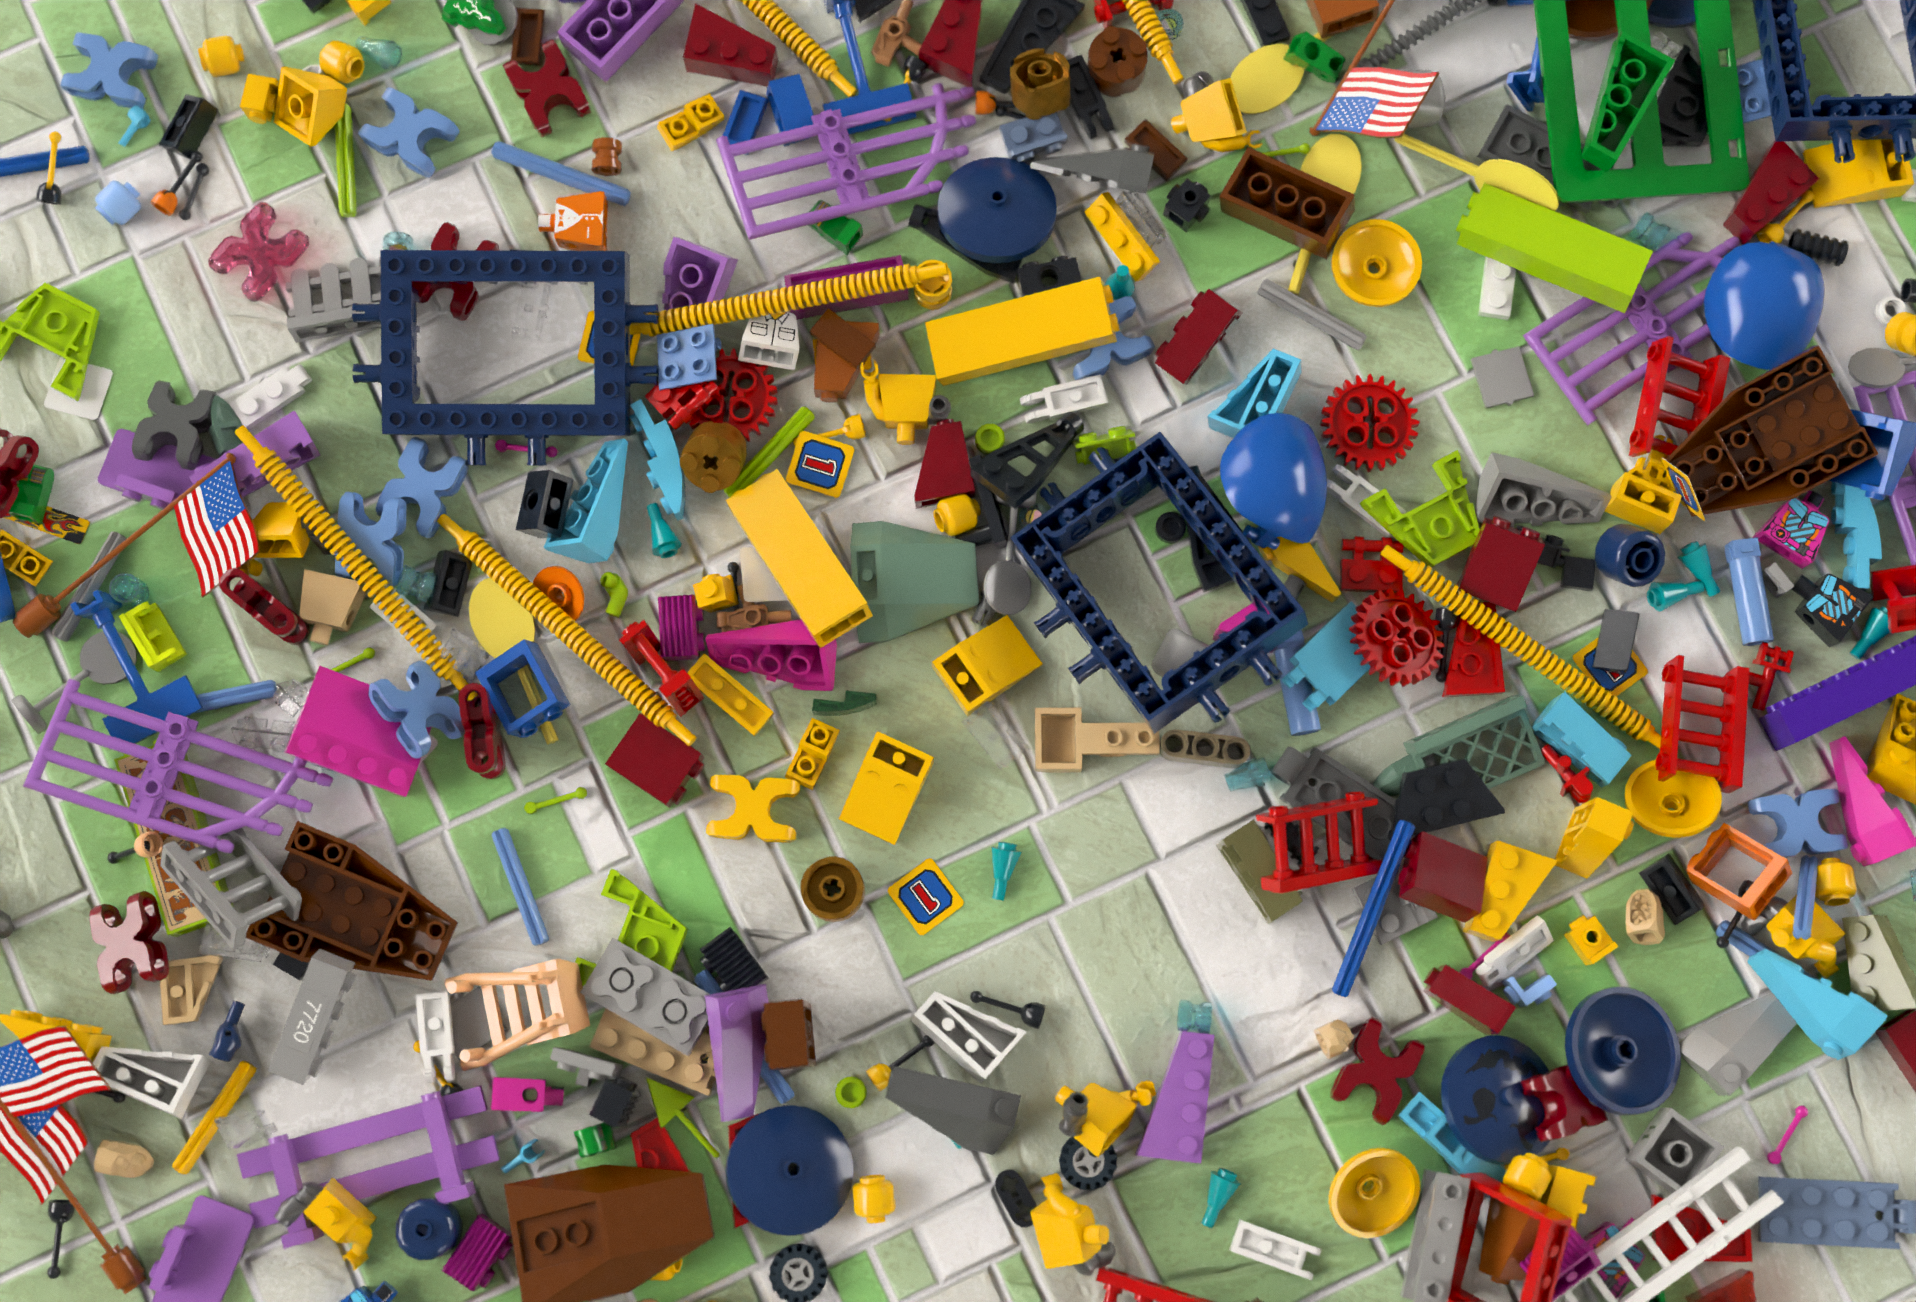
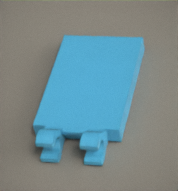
M1352 601L1346 604L1289 659L1295 667L1281 679L1290 689L1305 677L1315 688V691L1302 702L1310 712L1315 707H1319L1324 701L1329 705L1334 704L1371 667L1369 664L1360 665L1364 657L1363 655H1354L1353 652L1359 647L1358 644L1350 643V640L1356 636V634L1349 631V628L1355 624L1351 620V616L1357 613L1356 606Z

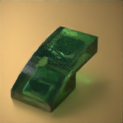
M846 690L844 702L813 699L812 712L813 715L818 716L848 715L877 705L878 698L877 694Z

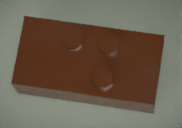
M1249 147L1246 149L1219 196L1221 212L1326 260L1355 211L1354 194Z
M804 999L764 1003V1012H761L763 1031H766L767 1044H764L765 1062L769 1064V1069L788 1070L817 1067L811 1003Z

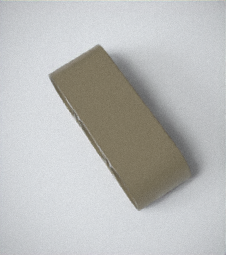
M1173 729L1167 731L1160 740V754L1170 761L1238 768L1249 758L1250 746L1247 741L1240 737ZM1169 738L1178 739L1181 743V751L1170 752L1166 748L1165 741ZM1207 742L1210 744L1212 754L1209 756L1200 755L1196 750L1197 743ZM1232 745L1238 746L1243 753L1242 759H1231L1227 754V748Z

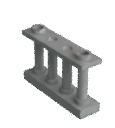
M243 828L222 834L218 838L220 840H228L234 844L232 853L236 859L207 872L200 870L194 862L218 852V849H211L201 845L186 851L182 850L175 840L163 845L160 866L233 950L244 945L248 925L283 910L292 921L298 919L302 902L299 891L295 887H291L246 836ZM244 868L255 878L225 893L218 891L212 884ZM261 889H265L273 898V900L243 914L237 912L231 905V903Z
M1424 1169L1400 1294L1401 1297L1412 1299L1413 1302H1448L1470 1184L1469 1178Z

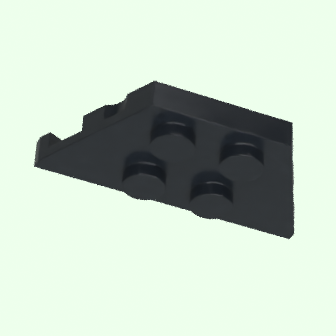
M1685 44L1681 48L1657 97L1662 146L1700 147L1708 133L1701 66L1690 54L1692 50Z
M1465 759L1428 766L1402 773L1399 786L1400 795L1396 799L1394 808L1396 815L1392 830H1389L1388 838L1391 840L1399 820L1412 823L1415 826L1412 836H1415L1422 831L1427 833L1504 814L1505 809Z

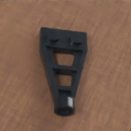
M915 204L908 227L920 230L921 233L983 273L1014 284L1017 277V268H1020L1023 259L1008 263H988L962 254L943 235L938 222V210ZM925 217L929 218V222L926 225L923 223Z
M1069 412L1056 423L991 452L971 468L970 476L1016 509L1038 491L1073 443L1075 437L1083 432L1084 424L1077 414ZM1047 441L1055 449L1045 457L1034 449L1033 446ZM1019 456H1025L1035 463L1036 467L1030 475L1024 476L1010 466L1008 462Z
M1198 465L1189 467L1197 476V478L1201 481V483L1206 487V489L1210 492V494L1214 497V499L1218 502V504L1222 507V509L1226 512V514L1230 517V519L1243 533L1241 528L1238 526L1233 517L1230 515V513L1227 511L1222 502L1219 500V498L1216 496V494L1213 492L1211 487L1208 485V483L1201 475ZM1186 521L1192 566L1203 593L1233 582L1234 580L1214 555L1206 553L1203 541Z

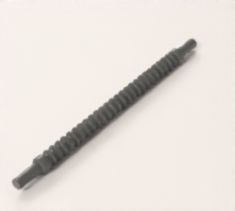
M1482 0L1449 1L1448 7L1443 5L1441 7L1442 11L1435 10L1434 16L1428 15L1427 21L1420 20L1419 26L1413 25V30L1407 29L1404 36L1399 34L1398 40L1392 39L1391 45L1384 44L1383 50L1378 48L1377 54L1371 53L1369 59L1363 58L1358 62L1356 68L1381 67L1382 63L1387 65L1390 58L1395 60L1396 54L1402 55L1403 49L1410 50L1411 44L1416 46L1417 40L1423 41L1426 34L1431 36V31H1438L1439 25L1446 26L1447 20L1452 22L1453 16L1460 17L1461 11L1467 12L1468 6L1474 7L1475 1L1480 3ZM1343 76L1333 83L1335 88L1338 87Z

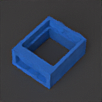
M523 639L475 672L481 685L488 690L491 704L508 735L527 738L538 731L537 727L544 722L559 718L563 714L562 710L571 705L538 643ZM529 663L548 699L516 719L498 684Z

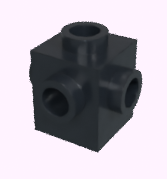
M1187 178L1181 186L1176 184L1167 195L1169 201L1165 205L1163 216L1187 233L1196 220L1201 223L1209 213L1211 208L1208 207L1211 195L1208 194V190L1201 183L1196 181L1193 183Z

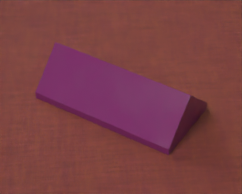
M901 255L785 275V286L787 288L789 286L796 287L799 284H811V282L815 281L819 283L820 280L826 281L830 278L834 280L836 277L842 278V276L846 275L849 277L851 274H856L857 276L858 273L863 272L865 274L867 271H880L883 268H886L888 271L889 267L896 268L899 265L903 267ZM907 287L905 290L898 289V291L894 292L891 290L889 293H885L883 290L882 294L875 293L873 296L868 294L867 297H861L860 295V298L857 299L852 297L851 300L845 299L841 302L837 300L836 303L829 302V304L825 305L822 303L820 306L814 304L813 307H806L804 309L799 307L798 310L791 309L790 313L796 315L798 320L821 316L828 308L834 313L900 302L909 300V291Z

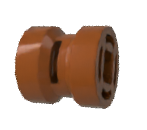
M609 137L594 139L592 151L595 154V158L592 160V172L601 176L619 175L622 163L618 156L622 153V142Z

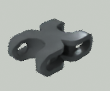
M159 380L155 383L147 401L153 417L144 418L139 422L132 441L134 458L150 461L159 448L165 445L177 446L175 455L181 468L194 470L204 449L198 434L207 432L212 425L211 404L217 394L214 391L203 389L198 392L193 402L187 405L174 404L176 395L170 385L171 383Z

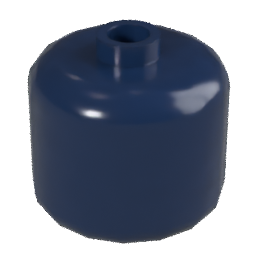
M1617 524L1607 529L1599 538L1595 547V561L1597 568L1604 576L1630 587H1643L1653 582L1660 574L1665 563V549L1663 542L1656 534L1630 524Z
M436 1198L419 1199L408 1204L400 1213L396 1222L395 1237L399 1247L407 1256L419 1261L434 1260L449 1254L458 1245L462 1235V1219L459 1211L450 1202L443 1204L437 1201Z

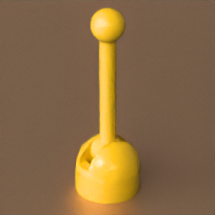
M1807 191L1804 193L1802 199L1779 224H1767L1757 233V239L1765 243H1770L1771 241L1781 243L1784 239L1783 227L1806 202H1811L1814 199L1813 192Z
M861 414L848 417L844 421L842 428L817 435L829 438L845 434V436L854 440L866 437V432ZM796 437V438L794 439V441H793V444H794L795 447H796V443H797L798 437Z

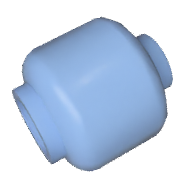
M111 181L96 195L95 201L98 205L95 209L111 225L115 222L119 225H124L140 211L141 204L137 198L141 194L129 182L122 185L118 181Z

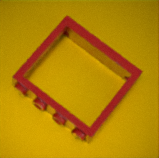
M1482 1172L1461 1174L1460 1177L1470 1179L1448 1302H1485L1461 1288L1485 1193L1540 1221L1520 1302H1552L1573 1218Z

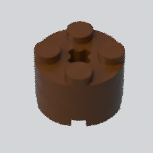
M1114 26L1106 27L1094 38L1089 48L1087 66L1102 94L1110 97H1120L1122 94L1132 93L1141 85L1145 76L1148 58L1146 42L1135 32Z

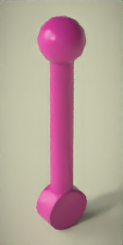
M503 439L497 440L495 443V447L499 452H505L506 450L528 452V446L507 444ZM549 446L546 448V455L554 458L557 455V448Z
M1506 932L1501 940L1496 941L1468 968H1462L1459 973L1471 979L1473 971L1484 962V957L1496 948L1498 944L1510 937V934Z
M1801 1105L1796 1108V1116L1775 1151L1768 1153L1767 1159L1770 1163L1779 1164L1781 1162V1152L1800 1120L1808 1115V1110L1805 1106Z

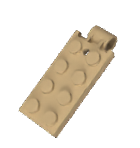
M605 1008L590 1048L705 1095H711V1089L716 1081L709 1026H706L690 1056H687ZM705 1055L709 1058L706 1064L702 1062V1058Z

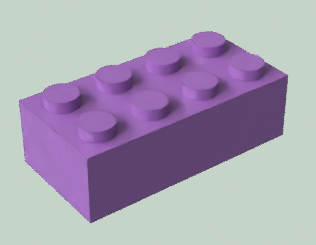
M587 0L557 33L562 46L606 83L684 0Z

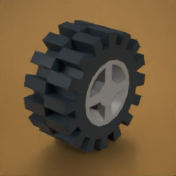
M1074 1137L1069 1138L1064 1146H1062L1059 1157L1061 1172L1070 1184L1079 1189L1096 1190L1097 1188H1102L1113 1178L1117 1168V1155L1112 1144L1099 1157H1095L1093 1153Z
M803 1243L792 1244L782 1249L774 1257L769 1269V1281L772 1283L773 1291H776L779 1298L785 1299L788 1302H807L815 1299L823 1290L828 1277L826 1260L824 1261L822 1254L815 1250L813 1246L804 1245Z

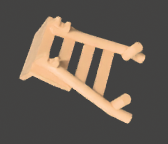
M554 959L516 969L513 972L465 973L445 980V987L449 993L470 992L474 986L481 985L493 1047L487 1051L482 1047L462 1050L460 1052V1066L463 1071L485 1066L526 1043L527 1045H532L572 1035L590 1026L585 996L580 993L583 986L578 963ZM496 985H503L513 1036L507 1040ZM517 985H525L532 1026L527 1029L525 1028ZM539 985H547L552 1015L548 1018L545 1017Z

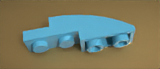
M640 399L630 404L634 411L630 418L637 432L644 430L648 440L643 443L651 458L657 455V457L647 461L651 471L647 472L646 475L654 489L660 487L665 497L659 500L667 515L674 513L677 521L683 519L686 493L685 476L679 463L681 456L666 419L654 425Z
M1832 482L1831 492L1835 495V506L1831 511V522L1835 524V534H1847L1843 541V553L1847 555V566L1843 570V580L1865 591L1870 588V565L1882 559L1881 538L1875 511L1870 498L1865 497V490Z
M1418 1092L1398 1114V1117L1436 1150L1445 1159L1444 1161L1460 1175L1482 1172L1503 1183V1176L1506 1170L1501 1165L1489 1163L1476 1157L1464 1148L1452 1133L1444 1113L1421 1092ZM1485 1193L1484 1197L1490 1201V1195Z

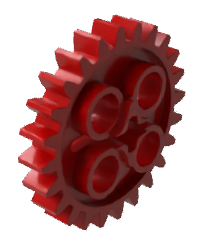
M723 348L720 349L719 357L716 358V374L724 378L723 382L718 385L720 389L712 396L713 400L708 405L704 403L692 415L693 419L689 423L691 429L693 430L702 423L709 421L723 424L727 409L724 398L728 397L729 373L734 372L735 375L731 386L734 396L730 398L729 421L725 423L737 428L747 442H750L749 433L752 431L760 436L761 433L758 426L761 424L769 427V422L765 417H775V411L769 406L778 405L777 398L771 396L778 393L777 386L770 385L775 379L773 374L766 375L768 366L762 365L758 367L759 364L738 361L735 348L732 349L730 356L725 355ZM744 379H751L753 381V385L748 389L738 387L739 383ZM707 381L702 387L704 388L709 383V381ZM694 393L684 404H682V406H685L696 395V393ZM710 405H718L720 407L715 415H707L705 410ZM745 407L750 410L749 414L744 418L735 416V412L739 408Z
M1369 374L1366 381L1363 382L1361 377L1357 375L1354 379V385L1346 379L1343 383L1344 390L1336 386L1333 391L1335 397L1328 396L1326 403L1330 407H1323L1321 414L1328 418L1320 421V426L1327 427L1328 429L1323 431L1321 437L1331 438L1326 448L1336 447L1337 451L1334 458L1336 459L1341 455L1345 456L1344 466L1348 465L1352 460L1355 462L1356 471H1358L1362 464H1366L1367 472H1371L1374 464L1377 465L1380 471H1383L1386 464L1385 461L1390 466H1395L1397 463L1396 457L1403 460L1407 455L1404 449L1411 450L1414 446L1409 439L1417 438L1418 432L1412 430V428L1418 427L1420 421L1411 419V417L1416 415L1418 409L1408 407L1413 401L1412 397L1403 399L1402 395L1406 390L1405 388L1398 391L1394 390L1396 381L1393 380L1387 386L1384 384V376H1381L1378 382H1374L1372 374ZM1367 398L1372 399L1370 422L1375 424L1370 432L1372 449L1367 447L1369 424L1364 422L1369 414ZM1356 403L1360 406L1361 413L1354 414L1350 412L1347 404ZM1381 403L1387 404L1391 408V413H1381L1377 405ZM1349 432L1358 433L1361 436L1362 442L1353 443L1349 440L1347 434ZM1384 432L1389 434L1392 442L1388 444L1381 442L1378 438V433Z
M1389 588L1385 592L1378 590L1373 595H1369L1355 608L1357 613L1351 616V620L1355 624L1349 628V631L1356 634V636L1350 640V643L1358 644L1359 648L1353 652L1354 655H1363L1364 659L1360 665L1369 664L1371 666L1369 670L1370 675L1379 672L1380 682L1389 677L1391 686L1399 682L1402 687L1410 683L1415 685L1429 677L1431 672L1438 668L1436 662L1443 658V655L1438 650L1445 647V644L1437 641V638L1444 633L1435 630V626L1440 621L1430 619L1433 613L1432 609L1423 610L1424 600L1416 604L1413 593L1405 598L1403 589L1394 593L1392 588Z

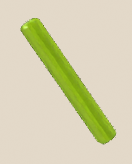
M345 103L343 116L335 124L339 213L342 217L348 218L356 216L357 207L352 109L349 104Z
M801 407L742 468L737 480L731 486L723 489L724 493L730 498L736 491L751 485L799 436L800 432L814 420V414L807 407Z

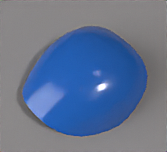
M1761 241L1758 243H1746L1735 247L1717 265L1706 288L1704 311L1712 338L1721 350L1741 363L1765 370H1770L1805 351L1816 331L1824 305L1825 287L1821 269L1809 256L1773 241L1770 243Z
M1284 413L1267 414L1258 417L1236 434L1222 455L1220 476L1226 496L1241 516L1258 525L1257 528L1247 525L1243 531V535L1251 539L1253 544L1261 548L1269 547L1276 550L1280 544V539L1277 537L1301 544L1308 543L1314 537L1320 525L1327 498V474L1320 445L1311 427L1298 417Z

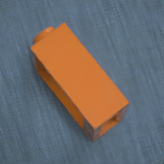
M1723 823L1719 830H1715L1710 834L1706 846L1699 854H1695L1690 859L1686 869L1692 884L1753 921L1757 919L1792 875L1791 867L1786 858L1726 823ZM1731 846L1766 866L1742 898L1707 878L1708 874Z

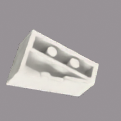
M935 991L917 1010L911 1021L981 1084L1027 1031L1005 1024L993 1016H987L971 1009L972 1007Z
M101 1047L93 1064L111 1089L182 1119L211 1060L201 1054L189 1055L164 1051L152 1052L139 1049Z

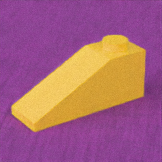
M1277 537L1280 539V544L1276 550L1258 546L1260 553L1266 561L1271 560L1276 568L1287 575L1292 574L1306 583V587L1328 601L1334 602L1340 597V590L1310 542L1301 544Z

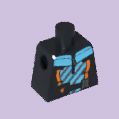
M1828 573L1819 578L1816 583L1801 574L1794 581V587L1791 589L1804 598L1795 610L1796 615L1829 647L1841 642L1873 598L1871 594Z

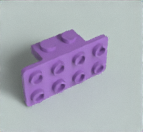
M119 429L115 433L99 473L98 482L102 486L123 492L122 496L130 500L140 502L142 498L151 501V506L163 510L193 485L189 477L195 474V469L203 464L212 463L217 459L202 454L194 470L182 469L175 455L177 446L165 445L157 450L152 460H138L134 458L132 452V441L135 432Z
M205 1195L197 1196L185 1224L176 1225L167 1232L162 1243V1247L165 1248L162 1257L151 1268L149 1278L152 1280L148 1288L156 1291L152 1302H222L254 1226L255 1217L248 1212Z

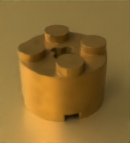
M1032 49L1021 53L1014 59V65L1010 67L1012 102L1018 110L1026 114L1028 119L1037 120L1042 116L1054 114L1069 107L1071 94L1070 70L1065 56L1054 51L1053 55L1045 53L1044 49Z
M713 421L702 423L694 429L684 446L679 461L680 466L688 480L703 491L714 493L718 490H723L737 480L747 457L746 440L742 433L731 424L725 422L723 424L713 423Z
M829 856L816 861L807 868L801 880V895L807 908L816 917L824 921L838 922L849 919L859 910L865 896V885L860 872L850 861L841 857ZM833 882H838L837 886L841 889V892L839 894L835 893L833 897H829V892L825 889L826 885L832 886Z

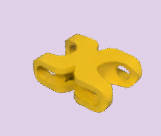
M713 775L710 778V786L713 790L732 795L735 798L736 808L734 814L728 819L708 822L706 826L707 835L714 838L741 840L747 836L753 827L757 837L764 842L791 843L796 840L797 833L794 828L789 825L775 823L771 819L770 809L772 804L779 798L797 796L800 792V783L790 779L767 777L760 780L756 789L753 790L749 780L740 775Z

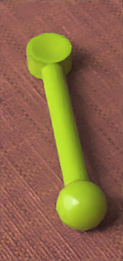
M1302 143L1299 147L1262 153L1269 157L1294 153L1306 155L1310 152V146L1307 143Z
M368 647L364 649L362 654L331 670L340 672L364 659H372L375 656V650Z
M579 787L575 792L539 803L527 802L524 810L528 814H534L537 812V809L573 798L583 799L587 796V790L584 787Z

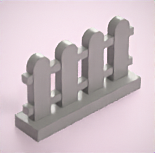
M355 258L350 263V271L340 273L335 264L326 263L320 269L321 277L311 278L305 269L298 268L291 273V282L285 283L287 292H292L294 309L288 310L290 318H286L287 328L296 343L381 327L380 322L354 323L352 313H365L352 311L353 303L379 304L381 301V293L373 294L371 278L381 276L380 258L379 266L369 268L365 259ZM351 282L353 298L343 300L341 283ZM322 287L323 304L314 305L312 289Z

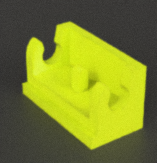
M148 601L118 616L149 668L159 672L187 655L158 604L153 603L149 605Z

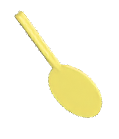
M1319 32L1314 35V37H1316L1323 43L1330 37H1332L1329 36L1321 39ZM1272 44L1259 48L1246 56L1234 69L1230 78L1242 113L1258 114L1274 109L1285 102L1297 89L1302 80L1304 69L1297 64L1292 65L1283 60L1289 45Z
M1330 134L1321 138L1312 146L1303 161L1301 171L1354 194L1361 175L1360 153L1356 144L1349 137L1343 134ZM1302 248L1300 249L1288 287V291L1299 295L1312 254Z
M1406 134L1394 139L1396 143L1474 176L1479 190L1486 183L1553 211H1556L1559 206V198L1553 185L1541 174L1523 164L1509 160L1493 159L1477 166Z
M487 578L478 583L471 594L469 617L478 642L492 657L497 658L523 639L534 642L535 622L533 615L523 608L515 598L513 599L492 578ZM525 665L517 673L533 709L543 701L528 665ZM546 721L540 725L547 745L558 741L551 721Z

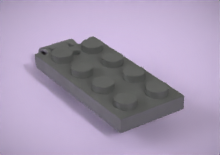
M1506 104L1477 157L1484 161L1503 159L1523 164L1541 174L1553 185L1547 124ZM1581 143V150H1582V152H1583V148H1584V145H1585V144H1583V143ZM1583 159L1585 170H1602ZM1620 200L1598 202L1605 207L1616 208ZM1593 201L1566 204L1588 214Z
M1288 746L1271 771L1272 775L1277 779L1290 785L1287 792L1283 793L1279 799L1294 808L1346 798L1345 793L1356 791L1364 792L1365 797L1377 798L1378 805L1362 808L1365 853L1369 854V858L1383 861L1391 841L1388 838L1389 830H1392L1396 815L1394 811L1396 800L1321 750L1313 747L1310 751V757L1307 758L1300 751ZM1309 779H1313L1316 782L1314 787L1308 784ZM1350 810L1337 812L1339 839L1352 847ZM1324 815L1311 817L1313 822L1325 829Z

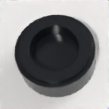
M1175 512L1162 514L1155 525L1157 537L1162 542L1168 544L1180 541L1186 531L1184 518Z

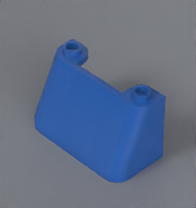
M1850 409L1859 426L1865 428L1878 455L1828 481L1860 488L1866 491L1865 497L1884 500L1885 495L1892 496L1916 448V422Z

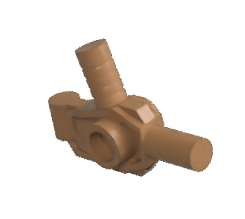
M902 0L896 16L892 15L889 19L883 21L871 51L872 55L876 58V63L890 67L895 53L901 46H904L919 57V49L922 44L909 36L911 25L907 21L914 4L912 0Z
M743 585L737 587L743 608L733 612L716 613L717 628L721 629L722 632L792 621L791 610L768 611L765 604L745 601Z

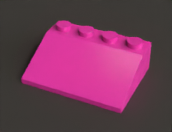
M319 666L284 753L398 796L406 797L421 758L416 759L410 756L398 741L396 731L401 722H388L380 716L369 698V684ZM426 727L428 734H430L432 727Z

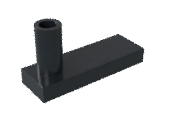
M977 455L969 458L971 467L981 461L983 457ZM976 481L988 524L955 536V539L975 543L976 547L993 542L999 549L1007 547L1008 535L999 504L995 501L994 493Z

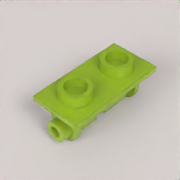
M1126 426L1108 429V434L1098 436L1096 432L1084 433L1078 436L1079 440H1074L1072 443L1076 449L1080 448V451L1075 452L1077 464L1083 463L1084 466L1093 464L1089 460V456L1093 451L1100 458V454L1097 451L1100 447L1108 449L1112 459L1124 457L1136 449L1135 440L1129 441L1130 437H1135V433L1131 429L1126 430Z

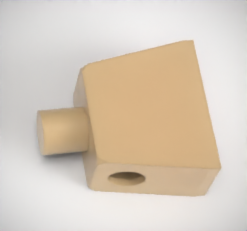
M307 569L304 570L299 615L300 619L304 622L314 625L310 638L311 642L328 645L332 629L343 632L350 630L367 593L362 590L364 584L359 586L356 580Z

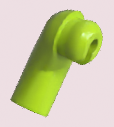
M606 572L600 579L601 585L610 596L605 613L619 618L628 597V589L618 574Z

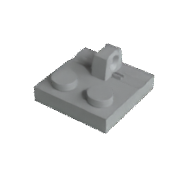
M1403 864L1398 869L1374 930L1380 945L1438 917L1435 911L1399 898L1400 885L1398 878L1403 869ZM1376 877L1352 889L1362 910L1365 907Z
M553 1047L550 1060L558 1062L557 1068L575 1073L578 1067L579 1072L576 1084L584 1087H590L593 1078L606 1081L607 1076L620 1077L624 1066L560 1047Z

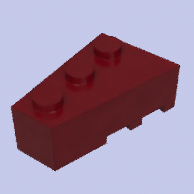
M695 3L683 55L686 71L767 87L768 82L775 79L779 61L776 46Z

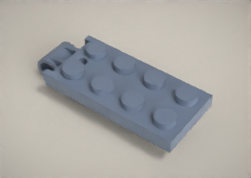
M1758 1176V1199L1772 1190L1783 1201V1204L1759 1220L1760 1242L1900 1249V1243L1895 1242V1232L1916 1234V1200L1895 1199V1190H1899V1184ZM1877 1211L1882 1213V1217L1879 1220L1875 1217Z

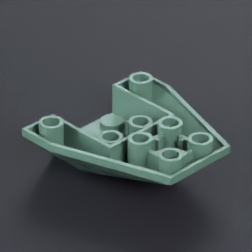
M885 521L852 524L850 544L852 581L866 600L873 615L856 626L859 643L891 641L979 605L975 543Z

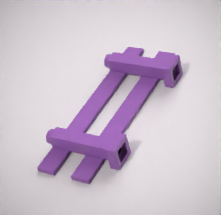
M482 1086L442 1097L440 1091L422 1095V1102L292 1139L288 1138V1134L269 1138V1145L237 1154L243 1179L273 1171L279 1192L278 1196L249 1204L251 1214L255 1217V1229L278 1223L274 1215L278 1211L280 1203L303 1188L298 1163L426 1127L433 1152L335 1180L357 1200L438 1177L440 1178L442 1190L435 1193L437 1201L446 1204L474 1195L476 1193L474 1182L465 1183L463 1170L500 1160L495 1136L492 1135L456 1145L450 1121L488 1110ZM324 1182L319 1185L324 1187L328 1182ZM303 1212L287 1228L288 1233L281 1236V1240L285 1249L314 1241L324 1236V1234L317 1225L312 1224V1221Z

